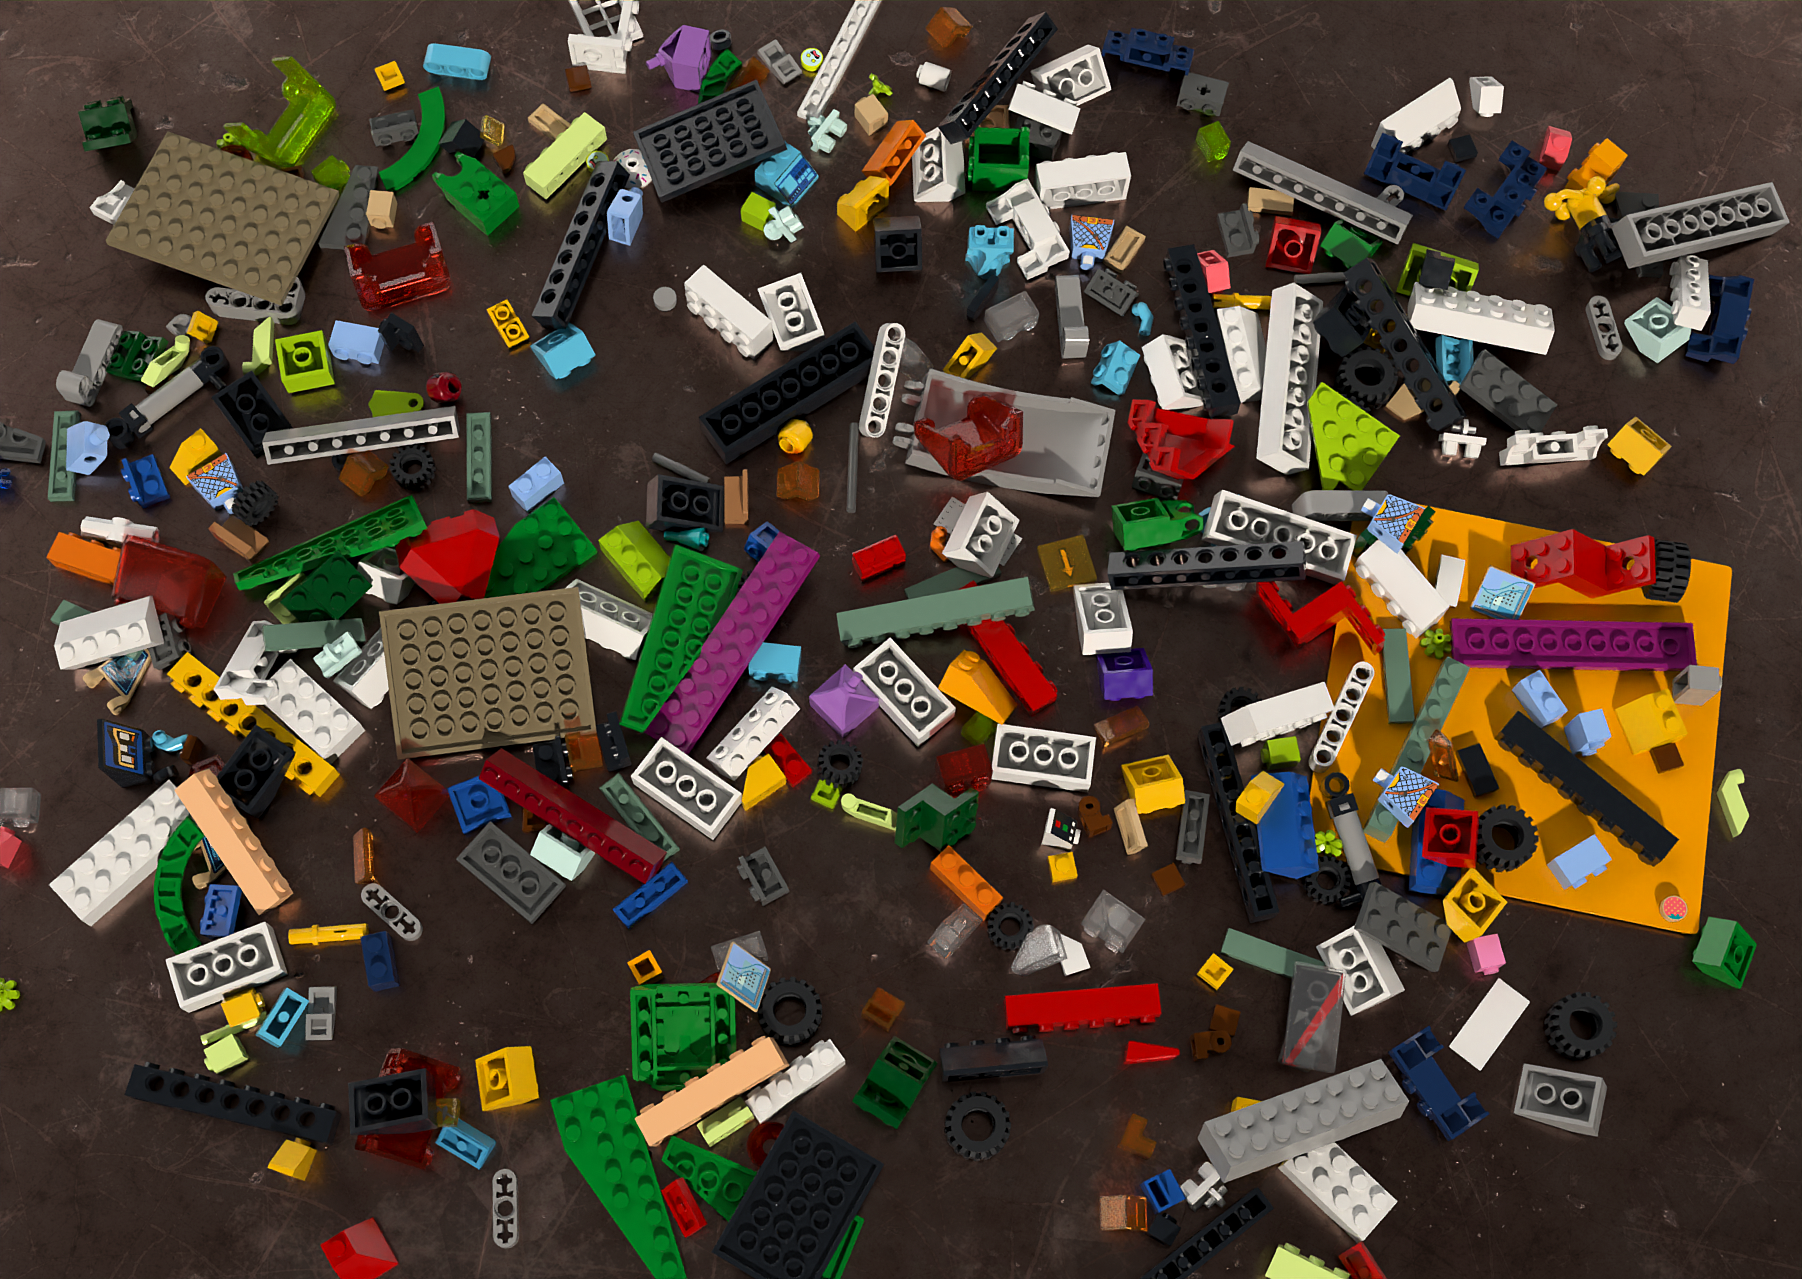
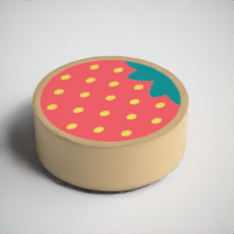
M1669 896L1661 902L1659 907L1660 914L1669 922H1678L1686 916L1687 905L1682 898Z

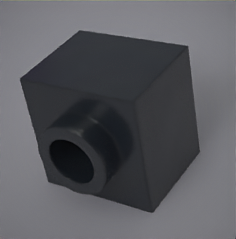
M1158 1213L1154 1216L1145 1234L1166 1248H1169L1181 1227L1176 1225L1177 1220L1169 1214L1163 1213V1215H1160Z

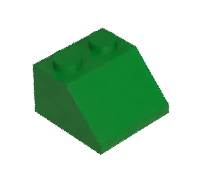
M1340 219L1333 224L1320 246L1325 249L1324 252L1333 258L1338 257L1344 261L1343 265L1350 269L1365 258H1371L1383 240L1369 231Z
M1708 917L1706 925L1702 928L1698 947L1693 952L1692 962L1703 973L1741 989L1757 943L1737 921Z

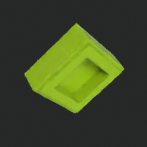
M820 779L811 795V800L833 810L844 788H842L841 784L838 785V788H833L834 783L831 782L830 786L826 785V779L823 781Z

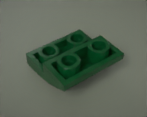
M124 331L119 338V343L113 355L110 357L106 372L119 377L141 381L150 362L164 353L169 341L163 337L145 336L140 331Z

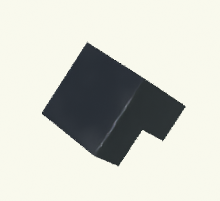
M467 119L451 122L438 144L448 153L460 152L474 158L485 141L486 136Z
M1426 249L1419 275V284L1448 290L1455 259L1441 256L1439 251Z

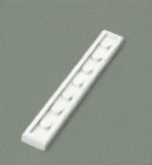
M855 0L797 112L798 117L809 120L810 117L819 118L820 115H823L882 0Z

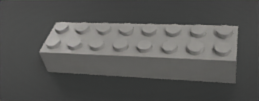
M1773 182L1629 214L1611 228L1629 269L1772 235L1790 222Z
M1382 1059L1206 1121L1200 1131L1198 1140L1223 1183L1398 1119L1402 1116L1409 1100Z

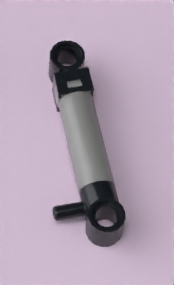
M216 346L205 348L198 360L139 404L134 406L131 403L118 413L121 418L108 420L104 426L108 428L110 434L109 441L112 445L119 449L129 447L135 439L134 433L139 439L153 429L151 427L152 423L207 382L211 381L219 391L226 388L227 385L220 377L229 371L230 363L223 351ZM119 431H123L120 435L115 436Z
M1333 772L1324 777L1320 788L1323 795L1331 799L1325 802L1330 819L1333 818L1339 838L1342 840V847L1358 893L1340 898L1339 902L1343 908L1360 902L1362 907L1369 883L1376 882L1380 885L1382 884L1357 814L1359 809L1354 794L1346 795L1350 786L1349 780L1343 773ZM1334 779L1340 783L1341 788L1339 792H1334L1330 789V780Z

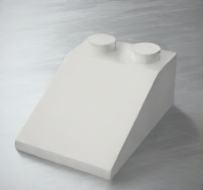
M1110 583L1073 585L1082 654L1131 652L1133 630L1123 590H1111Z

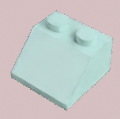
M1656 297L1627 318L1624 324L1638 350L1658 363L1689 340L1691 328L1675 325L1674 314H1671L1672 306Z
M548 824L539 832L530 855L538 859L542 864L557 871L561 876L572 881L584 871L595 855V852L551 824Z

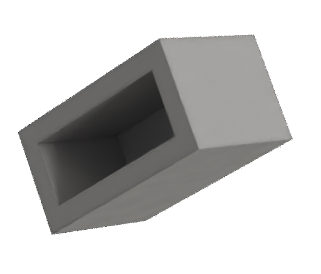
M1696 665L1687 666L1672 680V698L1674 702L1699 706L1706 703L1722 688V677L1719 676V668Z

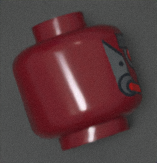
M440 372L429 377L426 390L432 401L448 403L459 398L462 386L456 374Z

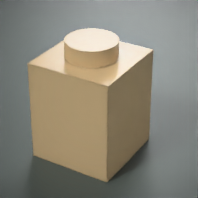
M874 94L858 100L855 104V118L869 136L888 126V112Z
M370 190L366 215L371 226L376 228L394 227L398 203L393 192Z

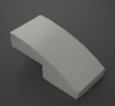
M776 39L757 51L761 60L783 84L802 73V70L790 53L787 55Z
M337 986L309 987L306 1040H333Z

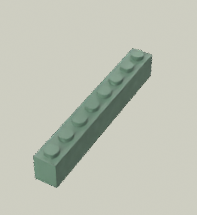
M1028 577L836 614L841 642L848 646V648L861 647L864 642L872 641L873 644L885 642L886 638L891 637L905 639L910 637L912 633L919 632L920 635L933 633L934 629L939 628L953 630L958 628V625L965 623L968 626L981 624V620L1001 621L1006 619V616L1013 614L1016 617L1029 615L1030 611L1035 610L1030 581Z
M1447 657L1441 664L1389 774L1394 776L1400 767H1405L1418 774L1421 773L1470 669L1469 666L1450 657ZM1377 798L1363 831L1365 834L1385 843L1391 837L1398 819Z

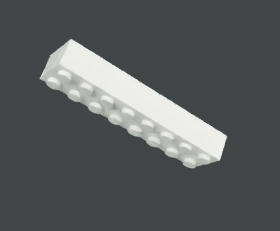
M1296 283L1272 290L1256 457L1285 475L1309 469L1312 429L1307 401L1316 389L1320 335L1316 332L1313 321L1323 309L1322 300Z

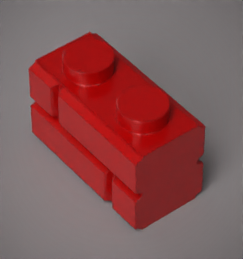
M896 534L852 553V563L861 582L890 571L893 567L897 568L904 565L906 562L905 551Z

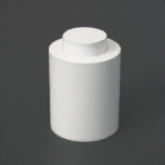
M925 62L924 65L919 66L916 77L919 78L920 84L945 92L952 70Z

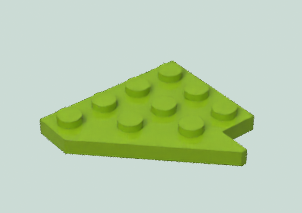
M1321 382L1307 401L1322 490H1334L1337 484L1341 483L1351 491H1362L1400 435Z

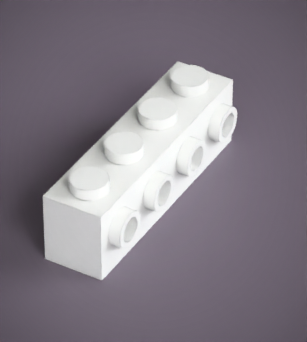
M1695 255L1680 256L1677 262L1672 263L1670 268V275H1672L1670 288H1673L1670 298L1673 301L1671 314H1674L1675 325L1702 331L1711 313L1708 260L1700 259Z
M771 687L706 759L720 774L735 781L800 708L786 692Z
M830 1039L826 1042L821 1040L810 1049L812 1053L805 1058L802 1055L797 1057L789 1064L791 1066L790 1069L784 1073L779 1071L768 1079L770 1083L763 1089L758 1086L747 1095L749 1099L745 1101L746 1106H748L761 1126L845 1065V1059Z

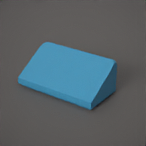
M454 1116V1118L451 1117L445 1122L435 1143L477 1169H480L494 1148L496 1140Z

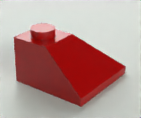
M374 1217L341 1231L320 1245L340 1279H376L399 1264Z

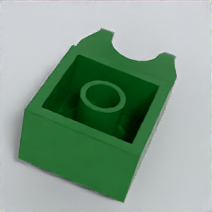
M457 152L455 157L458 164L462 167L461 172L452 177L435 172L432 175L433 180L442 189L446 199L455 206V209L488 236L520 207L516 192L477 159Z
M1158 498L1111 506L1113 532L1124 550L1138 551L1148 546L1161 547L1166 543L1188 539L1204 530L1203 517L1194 513L1193 503L1186 500L1160 502ZM1183 506H1187L1190 509L1187 513L1179 512L1178 510ZM1191 519L1198 520L1199 523L1195 529L1188 530L1185 527V524Z

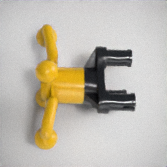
M1599 176L1591 178L1585 189H1563L1558 193H1550L1544 198L1545 208L1555 211V216L1558 219L1567 220L1571 216L1574 218L1581 231V236L1574 250L1578 256H1581L1589 273L1602 267V263H1600L1593 250L1596 244L1603 256L1609 254L1605 247L1606 244L1611 252L1616 249L1610 236L1614 235L1611 227L1621 220L1609 218L1601 203L1609 204L1615 199L1616 193L1620 190V185L1614 183L1606 186L1605 180ZM1568 198L1567 203L1562 202L1563 199Z

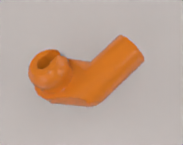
M938 526L931 533L930 548L943 562H947L949 559L942 552L945 548L948 532L945 527Z

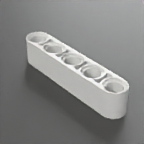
M886 323L878 331L859 421L860 432L868 437H879L886 429L905 339V330L898 323ZM890 328H893L896 332L893 340H890L888 337ZM886 351L891 355L888 363H885L883 360V354ZM881 374L886 378V382L882 387L878 383V378ZM876 397L881 401V405L877 410L873 406V401ZM872 420H874V422L876 423V429L874 432L871 433L868 429V425Z
M1368 662L1356 663L1348 674L1334 704L1335 710L1330 712L1312 750L1308 762L1310 768L1317 773L1327 771L1334 762L1370 686L1375 672L1372 665ZM1356 672H1362L1366 679L1358 678ZM1346 692L1353 693L1356 696V700H1350ZM1336 713L1344 714L1347 721L1339 720ZM1326 734H1333L1337 742L1329 741ZM1316 755H1323L1327 759V763L1319 762Z

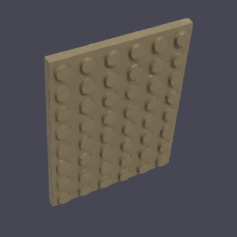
M167 131L109 233L106 242L107 245L282 306L339 198V191Z
M579 587L379 611L398 760L555 739V736L559 735L561 738L597 734Z

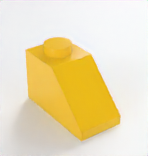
M982 332L968 335L943 371L947 374L968 379L986 364L997 347Z
M200 428L181 443L169 468L184 485H187L189 483L187 475L220 457L222 453Z
M769 754L764 757L762 755L756 757L750 764L751 766L748 767L742 796V806L745 811L786 784L785 775Z
M1262 771L1249 782L1237 799L1236 812L1253 823L1258 824L1284 787V783Z
M297 1137L294 1142L286 1139L269 1162L267 1168L305 1181L317 1150L310 1147L311 1142Z

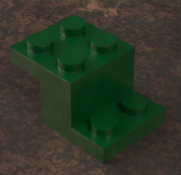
M123 95L115 96L107 100L106 103H102L101 100L87 102V104L83 105L84 108L78 111L86 138L82 142L84 151L131 143L138 137L130 109L133 108L131 98L124 99Z
M1429 505L1425 508L1401 548L1405 555L1412 549V545L1416 541L1419 542L1424 537L1430 526L1434 523L1431 518L1436 511ZM1366 528L1356 540L1352 555L1358 558L1378 538Z
M336 551L319 568H314L279 602L300 623L338 620L372 585L339 551Z
M932 783L898 806L895 844L903 848L910 842L916 841L918 837H921L940 852L948 845L953 846L960 838L970 834L975 829L979 792L971 787L954 799Z
M893 1036L877 1058L867 1079L854 1096L852 1102L857 1104L862 1110L870 1112L881 1119L883 1123L897 1129L915 1103L938 1062L896 1036Z

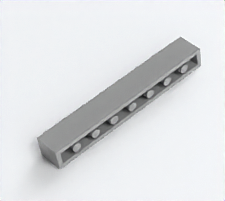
M1249 141L1241 149L1233 168L1235 172L1397 245L1413 216L1406 211Z
M456 406L266 432L262 444L267 464L269 465L459 438L460 426Z

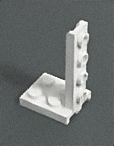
M623 1L616 39L586 36L584 34H569L568 45L572 66L587 65L588 70L625 74L627 51L632 49V38H630V35L635 32L636 27L634 14L639 12V1Z

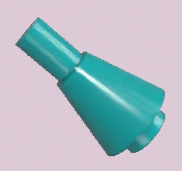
M705 528L680 532L665 531L664 540L678 541L681 544L703 551L704 547H707L709 544V533H706Z

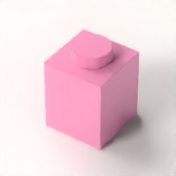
M1498 934L1478 937L1467 943L1475 973L1483 971L1484 975L1499 972V968L1506 964Z

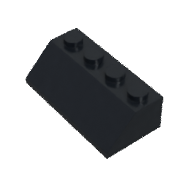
M1035 1035L1020 1037L1021 1041L1010 1042V1038L995 1039V1043L985 1044L984 1040L969 1042L970 1046H959V1043L944 1044V1048L939 1049L942 1083L1042 1074L1048 1067L1043 1039H1036Z

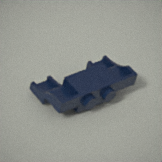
M1131 28L1130 35L1120 31L1108 30L1101 55L1105 56V53L1119 55L1121 61L1169 72L1170 68L1186 71L1185 75L1188 76L1194 49L1173 45L1175 37L1149 32L1144 29Z
M1382 133L1364 174L1388 185H1397L1401 187L1403 192L1446 211L1466 170L1448 161L1444 162L1441 170L1399 152L1403 141L1398 140L1395 136Z
M1513 140L1498 160L1511 170V173L1496 194L1492 197L1477 188L1464 206V209L1473 214L1482 223L1488 233L1498 239L1514 216L1519 217L1526 208L1524 202L1526 199L1532 200L1538 191L1535 188L1548 169L1530 158L1531 151Z
M1709 275L1710 301L1715 302L1709 334L1702 335L1692 332L1688 340L1685 356L1705 362L1713 358L1734 364L1739 359L1742 341L1745 340L1748 332L1745 324L1750 318L1752 311L1749 308L1754 283L1753 278L1742 275L1730 277Z
M1427 1026L1388 1053L1402 1072L1400 1076L1403 1079V1087L1409 1094H1413L1418 1101L1417 1107L1425 1117L1428 1116L1430 1120L1433 1119L1447 1141H1450L1488 1116L1489 1112L1485 1111L1476 1098L1475 1092L1461 1100L1432 1057L1433 1054L1444 1048V1046L1440 1045L1431 1032V1027Z

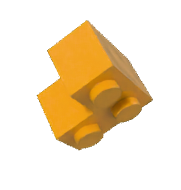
M1608 138L1601 144L1597 142L1589 150L1588 154L1590 155L1582 162V167L1579 170L1575 168L1568 175L1567 179L1569 181L1564 189L1587 188L1588 181L1595 176L1602 177L1607 185L1613 180L1628 155Z

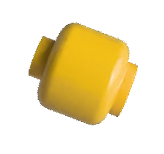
M799 419L789 420L778 434L780 447L785 452L791 454L803 452L813 438L809 424Z

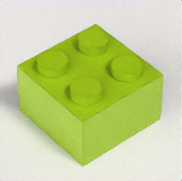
M322 330L275 339L281 380L288 393L335 384L328 341Z

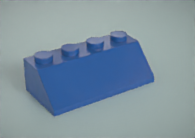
M1293 772L1268 773L1284 783V787L1257 824L1262 871L1294 879L1319 871L1307 776ZM1258 774L1252 775L1251 780L1254 779Z
M1436 789L1412 823L1409 891L1447 896L1461 878V867H1449L1422 857L1426 807L1464 810V799L1446 790Z

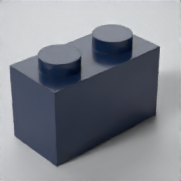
M387 931L361 936L368 986L375 992L400 986L392 936Z

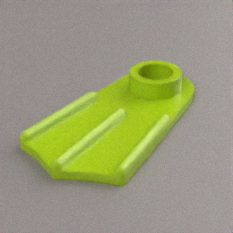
M375 390L368 405L372 416L379 417L421 411L424 407V399L417 393ZM412 402H418L415 407H410Z

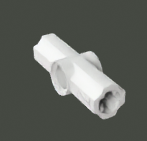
M86 516L82 520L80 527L83 538L105 541L112 546L127 548L128 545L154 549L159 542V529L157 527L134 524L130 520L119 517L107 520Z

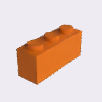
M914 120L897 121L862 169V173L867 178L869 176L885 178L889 181V186H892L925 139L926 134Z
M59 532L46 557L56 567L121 588L133 564L124 550L113 547V549L106 548L104 544L96 540L85 541L81 536L69 532L68 535Z
M949 845L931 862L930 870L983 921L990 916L997 906L1001 905L1003 897Z

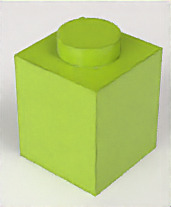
M751 192L741 208V219L743 222L764 232L766 223L776 220L768 211L772 207L776 208V203Z
M1296 736L1266 741L1263 749H1261V759L1263 763H1266L1267 770L1298 765L1301 758Z

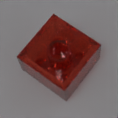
M985 744L936 756L935 773L940 789L951 797L956 798L971 787L977 791H982L988 787L987 785H990L993 769Z

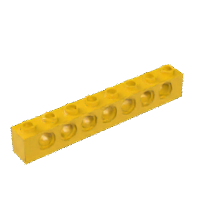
M187 652L167 673L173 680L170 684L180 693H183L184 690L191 695L188 699L199 708L202 705L209 709L207 714L215 721L219 722L222 719L226 722L225 728L237 737L238 734H241L246 738L251 731L247 730V726L252 722H257V726L270 735L275 736L276 739L295 751L296 754L285 776L291 781L294 778L301 782L299 787L307 794L311 795L314 792L321 797L340 775L333 766L257 706L246 705L242 698L224 700L218 698L215 701H210L211 697L216 694L214 687L220 677ZM202 679L198 686L192 687L195 680ZM238 707L236 714L228 716L231 709ZM312 766V770L308 774H302L304 767Z

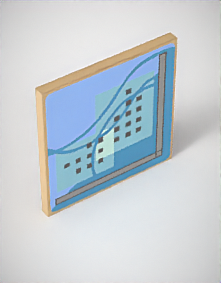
M1489 565L1470 609L1494 619L1519 620L1536 583Z
M731 942L716 985L754 1012H757L771 969L735 942Z

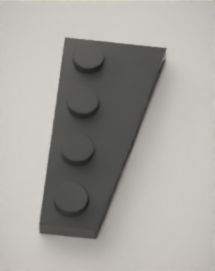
M355 165L318 243L320 248L366 251L370 231V223L366 212L370 190H377L380 172L378 167Z

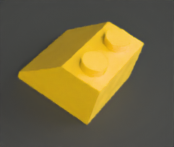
M869 176L866 180L859 181L849 194H844L839 198L837 202V215L855 232L858 231L889 205V181L885 178Z
M1636 416L1626 423L1607 444L1614 456L1626 460L1632 471L1645 475L1672 447Z
M1669 689L1645 695L1614 710L1632 755L1676 743L1688 734Z
M1169 754L1121 765L1129 797L1134 799L1138 814H1147L1154 810L1174 808L1177 805L1185 804L1183 778Z
M1468 868L1443 899L1446 923L1464 943L1482 936L1506 905L1507 901L1475 868Z
M531 1046L505 1047L475 1060L482 1111L519 1105L539 1098Z

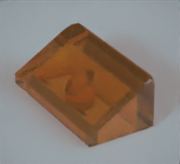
M752 56L744 63L725 90V93L756 79L760 86L770 70Z
M1135 706L1094 724V728L1105 747L1147 729L1150 723L1141 709Z
M1436 729L1428 739L1434 776L1457 782L1459 778L1453 743L1441 731Z
M362 828L353 836L356 884L372 883L375 881L373 834L369 829Z

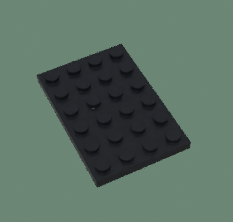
M757 79L633 132L661 203L788 150Z
M793 1110L713 1248L712 1253L755 1279H820L884 1164Z

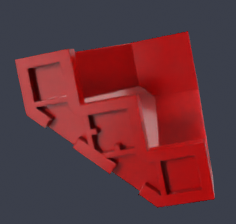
M1132 400L1128 424L1138 436L1137 441L1143 453H1146L1149 457V464L1154 471L1176 479L1194 480L1234 447V445L1229 444L1234 420L1207 419L1156 408V402L1151 400Z
M474 509L465 511L464 515L450 519L449 516L432 521L431 525H428L427 529L423 530L421 534L415 537L409 536L404 538L397 544L395 548L399 568L439 604L484 599L499 541V533L494 517Z

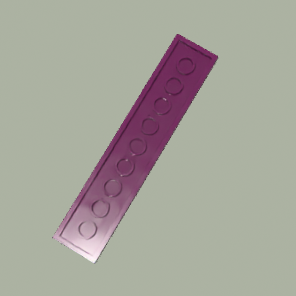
M779 531L703 644L699 657L665 701L644 733L656 741H659L662 737L686 755L690 753L820 558L818 552Z
M1456 618L1450 620L1452 659L1470 668L1682 672L1689 665L1697 666L1693 623Z

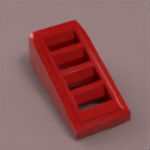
M1130 1040L1125 1047L1124 1064L1171 1060L1179 1056L1180 1050L1179 1048Z

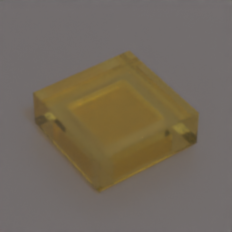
M485 115L482 117L480 137L496 146L503 144L505 124Z

